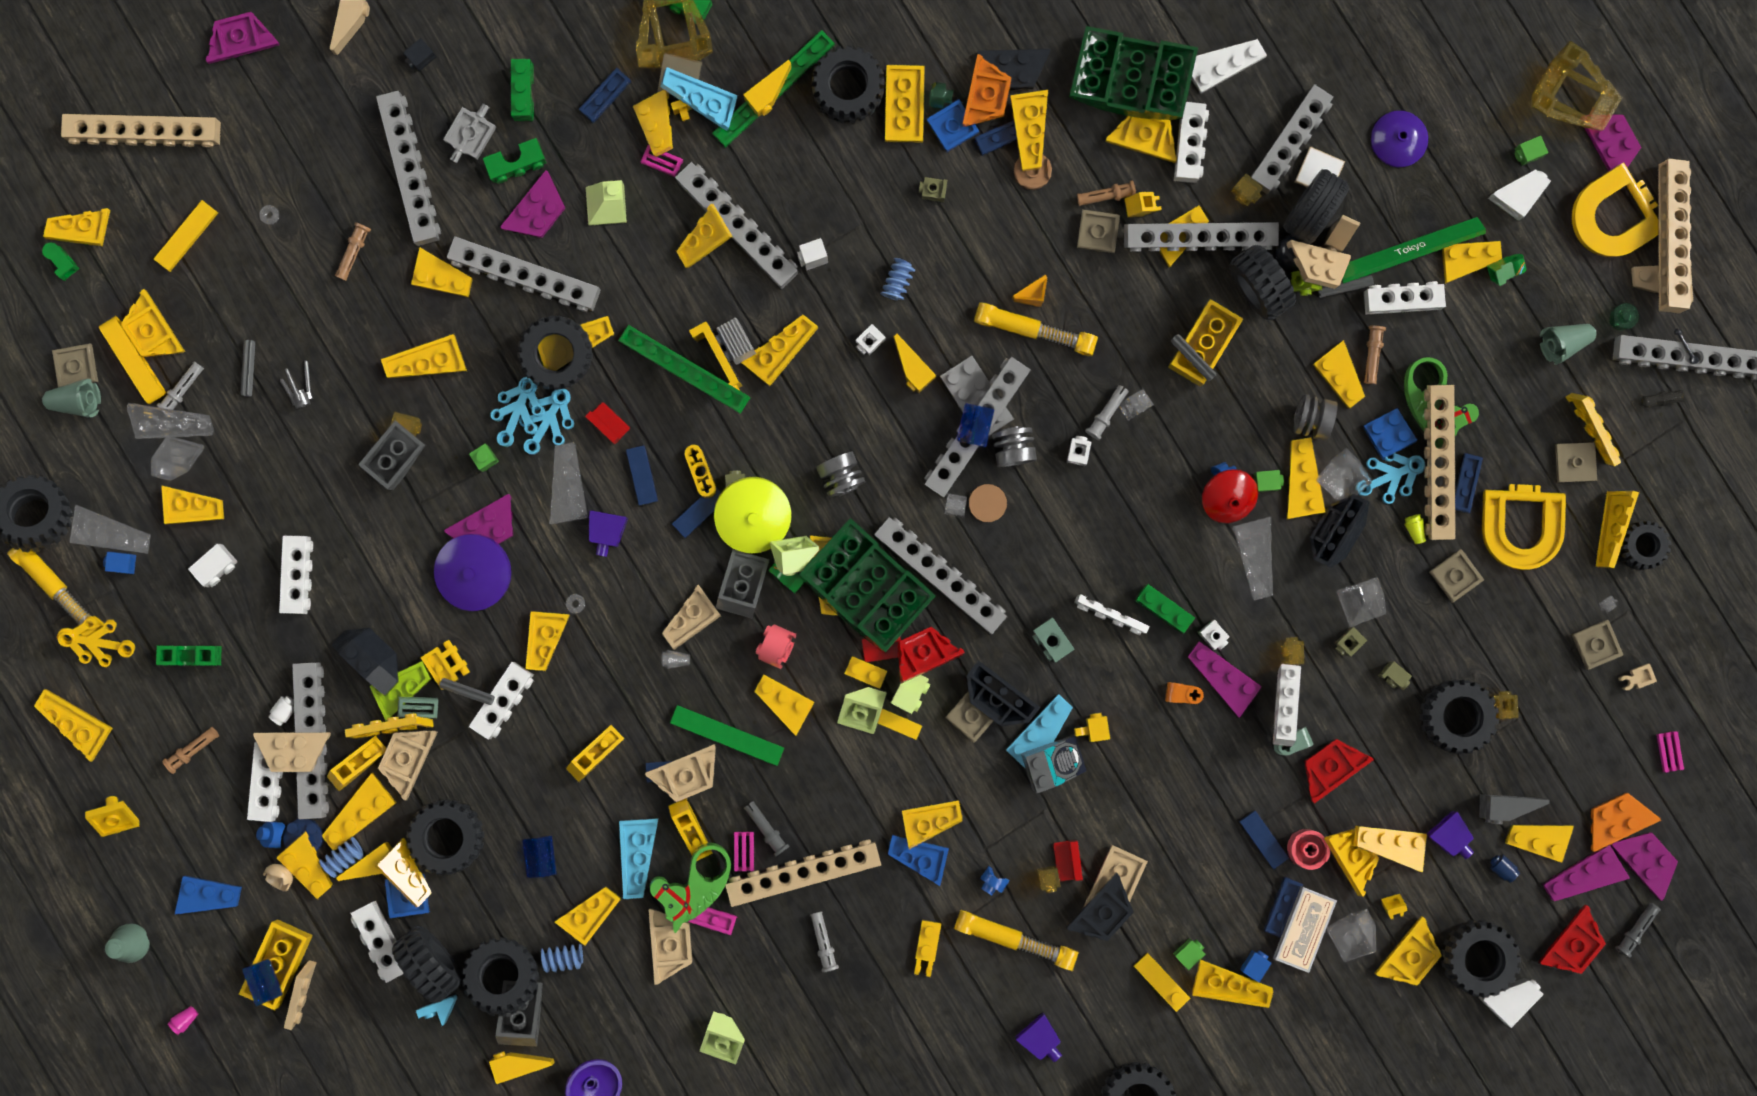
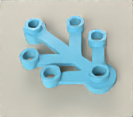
M523 377L517 387L506 392H500L498 400L503 404L509 403L514 396L519 394L520 396L516 402L499 410L494 409L491 412V418L497 422L501 421L505 415L513 412L506 430L501 431L497 435V442L504 447H509L513 444V432L520 415L525 424V431L531 435L537 432V425L532 422L525 405L527 398L531 402L532 413L535 416L541 417L545 413L544 407L539 404L535 394L537 385L530 378ZM530 383L531 388L527 390L526 385ZM506 394V400L502 401V396ZM540 407V413L536 414V409ZM499 412L500 416L495 418V413ZM533 425V430L529 431V426ZM509 436V441L505 443V437Z
M565 388L554 390L551 396L538 399L541 406L552 405L549 411H545L543 416H530L533 423L542 421L533 439H528L524 443V450L528 454L535 455L539 452V443L549 425L553 433V443L557 446L564 444L565 438L561 435L556 418L559 408L563 416V427L565 429H572L574 427V421L570 418L567 407L571 397ZM560 394L564 395V400L562 401L558 400ZM520 417L519 423L521 426L525 427V425L522 423L523 419L522 417ZM567 420H571L572 423L569 427L565 426ZM561 437L562 442L556 443L555 439ZM531 444L536 445V449L533 451L529 449Z
M1395 453L1392 459H1384L1387 462L1396 461L1405 465L1399 469L1379 462L1376 458L1368 459L1366 462L1367 468L1371 470L1378 469L1388 474L1370 482L1366 480L1359 482L1356 485V492L1360 496H1367L1372 492L1373 488L1391 481L1387 493L1382 496V501L1385 504H1391L1395 500L1394 495L1401 476L1408 473L1405 485L1400 487L1399 492L1402 496H1409L1412 493V485L1416 475L1422 473L1425 469V461L1420 456L1406 458ZM1371 460L1375 461V467L1370 466ZM1413 462H1416L1418 464L1417 469H1414L1412 467ZM1361 485L1366 487L1365 492L1360 490ZM1404 487L1408 488V494L1403 492ZM1386 495L1391 496L1390 502L1386 501Z

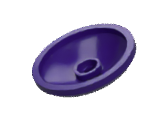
M1393 111L1382 116L1374 125L1371 133V145L1375 155L1383 163L1392 167H1407L1416 163L1424 155L1428 146V133L1423 122L1414 114L1406 111ZM1400 133L1405 134V139L1400 137Z
M594 1059L584 1062L569 1076L565 1086V1096H619L622 1089L620 1072L612 1063L606 1060Z

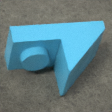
M457 995L417 1009L418 1018L423 1016L425 1019L431 1018L436 1015L437 1011L443 1026L455 1005Z

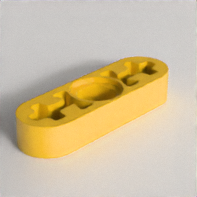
M690 445L685 450V457L697 490L702 497L711 498L716 493V486L705 456L699 446ZM693 450L699 452L696 454V457L699 461L697 463L695 462V459L692 456H690ZM698 467L705 468L706 472L703 476H696L695 471ZM704 480L709 487H712L709 489V493L702 491L705 489L702 482Z

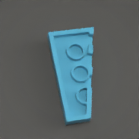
M668 67L665 69L661 88L727 131L729 129L737 95Z
M1058 694L1014 740L1006 751L1025 768L1021 753L1054 742L1073 707Z
M658 819L619 821L623 899L644 897Z

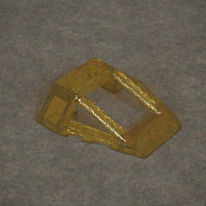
M644 0L642 22L639 27V40L636 45L639 67L662 68L665 53L696 61L713 53L710 32L694 0ZM682 2L690 41L664 46L656 7ZM693 16L701 35L696 34ZM649 17L651 19L656 45H647Z
M1569 41L1551 61L1532 95V107L1555 120L1603 131L1621 102L1622 97L1611 82L1607 81L1600 73V68L1590 60V55L1587 51L1574 42ZM1581 63L1598 83L1572 69ZM1566 76L1601 93L1589 116L1570 108L1555 98Z

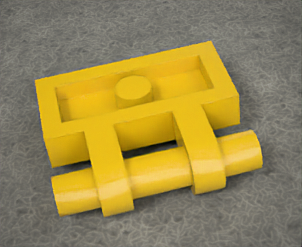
M450 640L443 643L446 651L443 653L436 647L421 657L438 685H440L442 678L454 682L459 680L455 674L459 670L463 676L470 673L466 661L461 659L457 653V647L453 646ZM449 656H451L456 664L453 667L446 660Z

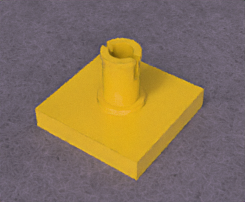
M115 796L105 799L106 806L85 812L86 820L101 837L139 827V819L124 801L118 802Z

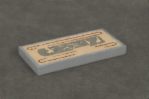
M1301 886L1273 959L1309 973L1337 900Z

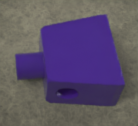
M590 511L589 542L598 544L596 555L607 557L609 546L618 547L628 521L627 517Z
M1451 811L1426 833L1427 838L1451 856L1460 853L1464 859H1468L1474 853L1468 846L1474 838L1458 812Z
M1043 1012L1015 1036L1021 1045L1040 1060L1047 1055L1054 1063L1062 1056L1056 1048L1061 1041Z

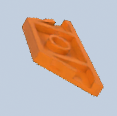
M977 54L963 127L1000 118L1005 113L1011 77L1001 72L995 65L987 62L979 54Z
M1629 793L1621 794L1591 809V850L1596 852L1661 821V819Z

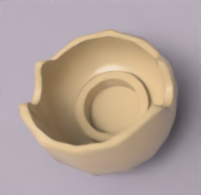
M272 864L263 873L264 876L267 874L266 882L282 891H288L293 881L292 873L282 864Z

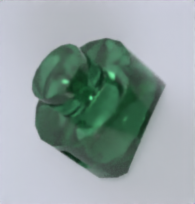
M935 82L931 85L929 101L931 107L943 109L944 103H952L953 91L946 90V83Z
M1620 304L1611 312L1609 322L1616 330H1627L1637 324L1639 312L1632 304Z

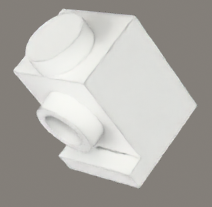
M871 324L856 339L858 344L856 348L863 355L865 353L870 355L885 341L886 337ZM871 339L873 344L867 345L866 340Z
M1076 436V439L1072 438L1066 462L1086 466L1091 442L1082 436ZM1078 447L1081 448L1082 453L1077 454L1075 452V449Z
M1211 620L1198 632L1213 650L1217 648L1221 650L1228 644L1227 639L1229 636L1216 620ZM1215 632L1219 634V638L1217 640L1213 638V634Z

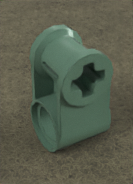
M1305 726L1297 729L1296 741L1293 746H1287L1286 750H1282L1281 747L1284 745L1274 744V750L1279 755H1291L1314 744Z

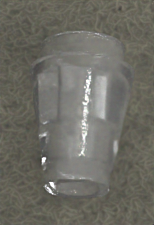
M671 650L662 652V667L670 669L685 665L689 666L690 654Z

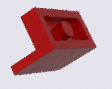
M604 402L593 412L590 411L585 416L614 444L630 430V427Z
M899 637L885 653L867 639H862L865 662L897 658V644L901 641V638Z
M1078 841L1055 842L1053 845L1058 880H1083Z

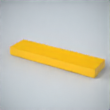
M201 200L156 255L154 260L171 272L217 216L218 212Z

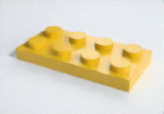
M887 65L885 142L923 143L924 66Z

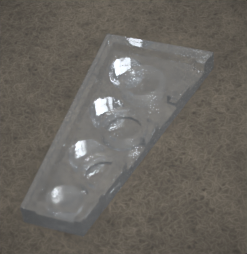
M131 403L127 405L136 439L210 436L214 432L210 415Z
M574 442L556 445L550 525L588 518L576 445Z
M75 505L69 543L148 554L150 534Z
M1271 517L1234 526V533L1253 601L1273 596Z

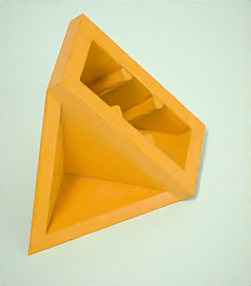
M1044 275L1013 295V301L1041 307L1044 301L1047 276Z

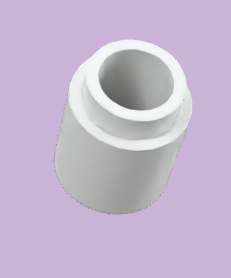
M289 696L285 698L280 697L271 709V714L268 717L278 725L286 723L294 712V700Z

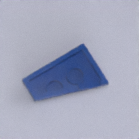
M892 835L888 855L940 886L949 848L922 842L909 849L907 838Z
M183 876L175 914L236 907L239 903L242 887Z

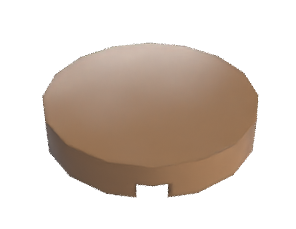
M1042 155L1041 169L1022 171L1020 157L1015 163V179L1020 186L1026 189H1040L1048 183L1051 177V163L1044 155Z
M991 484L977 487L969 498L971 513L977 520L982 522L998 520L1007 508V499L1004 492L999 487Z

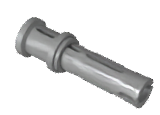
M194 361L172 390L167 391L166 397L157 406L171 416L173 414L172 410L179 402L183 401L182 396L204 368Z
M1118 385L1102 412L1095 415V421L1090 428L1085 430L1092 438L1100 440L1104 429L1109 427L1110 418L1129 392L1125 388L1120 394L1123 386Z
M822 912L810 914L819 946L817 954L820 956L823 965L822 972L838 969L839 966L836 964L833 954L835 950L830 946Z

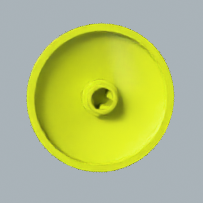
M759 477L739 479L728 485L719 495L714 508L715 526L723 541L737 551L744 553L767 551L771 549V541L782 540L788 532L791 523L789 501L784 492L767 479Z

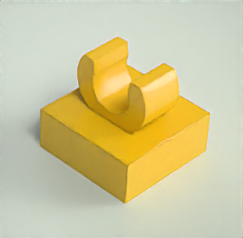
M681 100L671 103L674 115L680 113L682 121L690 119L687 112L692 110L690 106Z
M1400 894L1381 899L1382 906L1390 919H1393L1395 914H1400L1402 917L1404 912L1407 911V906Z

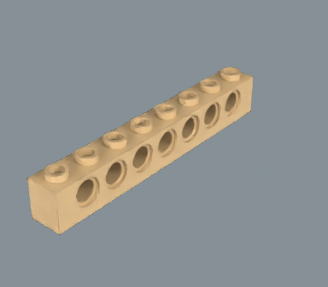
M62 114L61 137L70 144L87 142L88 144L98 145L99 142H106L108 145H118V142H122L131 146H136L137 143H144L147 146H156V143H163L164 146L170 147L175 146V144H182L186 147H194V144H201L203 147H213V145H220L221 122L216 118ZM87 126V131L81 134L82 128ZM106 127L105 133L100 134V130ZM125 127V132L119 135V130ZM144 128V133L138 135L139 129ZM163 128V133L157 136V131ZM182 128V134L176 136L177 130ZM198 129H202V133L195 137V132Z
M1667 159L1659 164V311L1682 313L1690 309L1692 302L1690 297L1692 283L1690 278L1691 169L1689 168V161Z
M1427 385V389L1424 390V400L1427 401V409L1424 410V419L1427 420V428L1424 429V438L1427 440L1424 456L1427 459V466H1425L1424 473L1425 478H1428V486H1425V497H1428V505H1425V516H1428V524H1425V534L1431 540L1455 539L1454 385ZM1438 399L1443 402L1440 410H1437L1434 406L1435 401ZM1440 418L1443 421V426L1437 429L1435 421ZM1437 438L1443 440L1441 448H1436L1435 446ZM1441 457L1443 465L1438 468L1435 465V460ZM1441 476L1443 478V484L1437 487L1435 484V480L1437 477ZM1441 495L1444 501L1441 505L1437 506L1435 499ZM1438 515H1442L1444 518L1443 523L1437 525L1435 522Z
M868 839L859 842L860 846L852 847V844L841 847V851L835 853L833 850L822 852L823 856L815 858V855L804 857V861L799 863L793 860L786 862L785 866L781 868L775 865L766 868L767 871L759 873L757 870L747 873L748 877L740 878V876L729 878V882L726 883V889L731 907L881 866L876 843ZM858 851L863 852L865 855L864 860L861 862L855 861L853 858L854 853ZM837 857L845 858L846 864L843 867H838L835 864ZM817 863H826L827 870L819 872L816 868ZM800 867L808 869L809 874L806 877L798 875ZM782 872L788 873L790 880L788 882L780 881L779 874ZM764 877L769 878L771 886L763 887L760 880ZM750 883L753 888L752 891L749 893L744 892L742 884Z

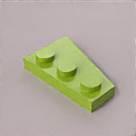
M423 661L398 672L399 682L386 696L373 685L370 686L385 721L398 711L399 697H413L432 679Z

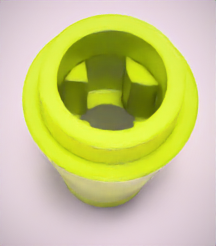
M1419 514L1407 517L1404 525L1414 543L1420 544L1425 542L1423 518Z

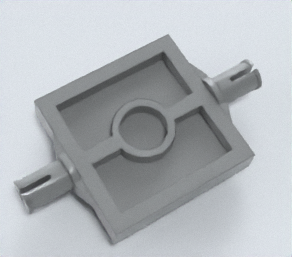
M482 103L477 113L470 112L463 107L443 139L456 149L450 158L453 162L457 163L462 154L470 155L478 160L496 129L495 125L484 118L489 109L487 105Z

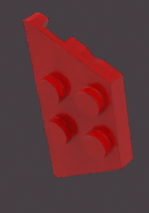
M929 627L899 641L897 645L901 684L962 656L965 653L964 650L953 646L948 638L941 636L933 627Z
M1334 739L1304 761L1312 803L1315 804L1374 759L1342 741Z
M1584 904L1538 961L1540 964L1580 974L1584 972L1606 944L1599 933L1596 921H1594L1590 913L1589 906Z

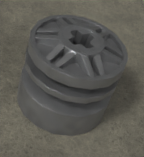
M1304 394L1295 412L1294 433L1300 434L1303 430V435L1308 436L1311 429H1313L1314 438L1327 441L1335 423L1337 402L1323 399L1320 406H1318L1317 397L1314 396L1310 401V395Z
M1011 427L992 434L993 440L1002 439V441L994 443V447L1003 448V451L995 454L997 467L1020 465L1037 460L1035 447H1026V443L1034 440L1033 437H1024V435L1032 433V428Z
M853 452L839 455L816 467L821 479L830 478L831 480L824 485L825 489L834 487V489L827 492L828 497L842 496L856 490L865 483L864 477L854 478L862 474L861 470L851 471V468L857 465Z

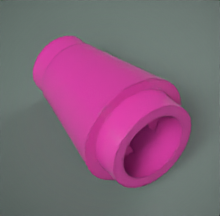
M190 1006L170 1018L171 1021L168 1025L179 1035L181 1032H185L199 1014Z

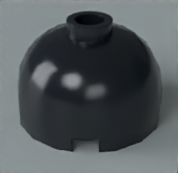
M1290 234L1278 241V246L1274 248L1273 258L1276 259L1283 271L1296 272L1299 271L1293 260L1296 256L1292 248L1288 249L1287 242L1290 240L1301 242V240L1299 241Z

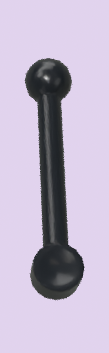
M1679 328L1675 329L1674 334L1679 337L1691 358L1690 363L1697 364L1699 359L1690 350L1682 336V330Z

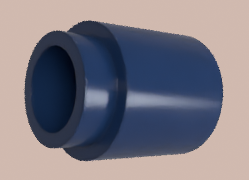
M1504 854L1496 855L1490 861V869L1503 881L1511 883L1520 874L1517 870L1518 867Z

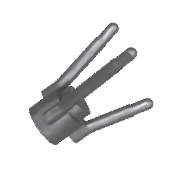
M304 361L306 393L304 390H297L287 368L285 372L293 389V394L285 381L280 379L292 404L296 408L311 404L309 399L313 398L310 388L308 361Z

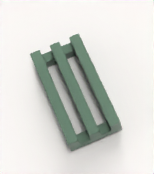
M399 697L398 717H405L406 714H417L418 717L437 718L438 698ZM403 703H433L434 705H410ZM402 709L433 710V713L402 712Z

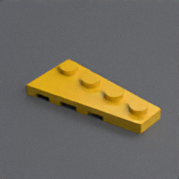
M1048 90L1010 96L1022 171L1041 169Z
M802 315L785 327L777 336L769 339V342L761 348H757L755 350L756 354L742 361L741 364L771 386L815 333L818 326Z
M454 334L381 359L387 378L467 371Z
M1607 491L1596 567L1615 568L1639 492Z
M47 689L43 690L34 705L90 762L95 759L113 729Z
M406 714L405 718L402 719L391 717L387 718L386 722H381V720L370 721V725L366 726L364 724H354L352 728L345 729V735L348 738L356 739L380 735V731L382 733L398 732L397 728L410 731L416 730L418 725L426 728L434 726L433 719L418 717L417 714Z
M374 773L370 774L322 835L332 850H337L339 845L342 846L345 841L350 840L351 837L355 836L396 804Z
M1200 960L1192 995L1269 1008L1273 988Z

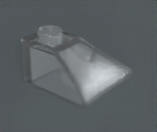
M167 435L151 458V475L171 481L187 473L203 451L204 445Z
M1347 448L1329 462L1316 480L1337 501L1351 494L1358 495L1372 483L1360 460Z
M1378 577L1337 591L1350 627L1386 614L1384 593Z
M1367 908L1354 912L1326 928L1344 962L1376 952V925Z

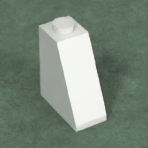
M1534 170L1497 190L1488 199L1519 221L1525 217L1551 181L1544 172Z
M1523 978L1515 981L1514 984L1510 983L1507 985L1509 987L1508 990L1505 992L1499 991L1500 995H1489V998L1479 996L1478 998L1505 1025L1512 1028L1544 995L1539 990L1541 987L1533 979L1529 981Z

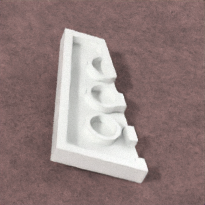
M1258 39L1196 56L1192 80L1201 94L1266 58L1267 55Z
M1081 594L1075 599L1074 603L1078 604V609L1085 612L1092 610L1096 612L1095 616L1104 620L1106 617L1113 620V624L1122 628L1126 625L1131 628V632L1137 635L1145 634L1149 629L1148 625L1126 615L1122 616L1121 613L1113 609L1104 608L1102 604L1096 601L1086 600L1087 597Z

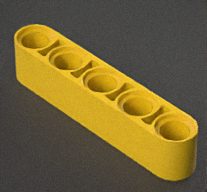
M114 316L100 325L99 329L141 396L148 404H151L164 396L166 391L146 359L139 354L121 325V320Z

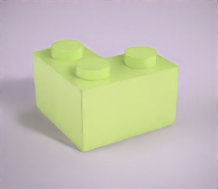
M920 675L903 684L900 683L891 703L911 714L913 711L917 712L922 703L919 700L921 694H926L930 687V684L927 683L929 679Z

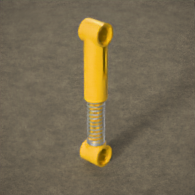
M979 303L974 322L977 324L996 327L1033 339L1039 336V338L1042 337L1045 340L1049 339V341L1052 340L1055 343L1058 342L1059 344L1062 343V345L1065 344V346L1068 345V347L1071 346L1075 348V352L1086 356H1093L1098 339L1097 336L1085 332H1080L1077 335L1065 330L1062 331V329L1059 330V328L1056 330L1052 326L1049 328V325L1047 327L1046 325L1043 326L1039 320L1001 310L987 303Z
M12 548L7 552L8 556L21 566L52 600H57L62 605V608L67 610V613L76 620L78 625L82 624L86 617L91 616L89 613L87 614V611H84L85 608L82 609L83 606H80V603L77 604L78 601H75L76 599H73L71 594H68L69 591H66L67 586L32 549H30V552H22L20 548L18 550ZM93 616L97 620L95 627L87 629L81 634L88 636L103 627L104 623L98 617ZM87 621L89 625H93L91 621Z
M960 910L954 927L955 930L965 934L974 935L1013 950L1018 948L1020 950L1022 948V951L1025 949L1026 952L1028 950L1029 953L1039 954L1038 956L1042 955V958L1051 959L1055 962V965L1073 971L1079 954L1078 951L1065 946L1053 947L1049 944L1046 945V942L1043 944L1039 940L1027 938V936H1023L1021 931L983 919L963 910Z

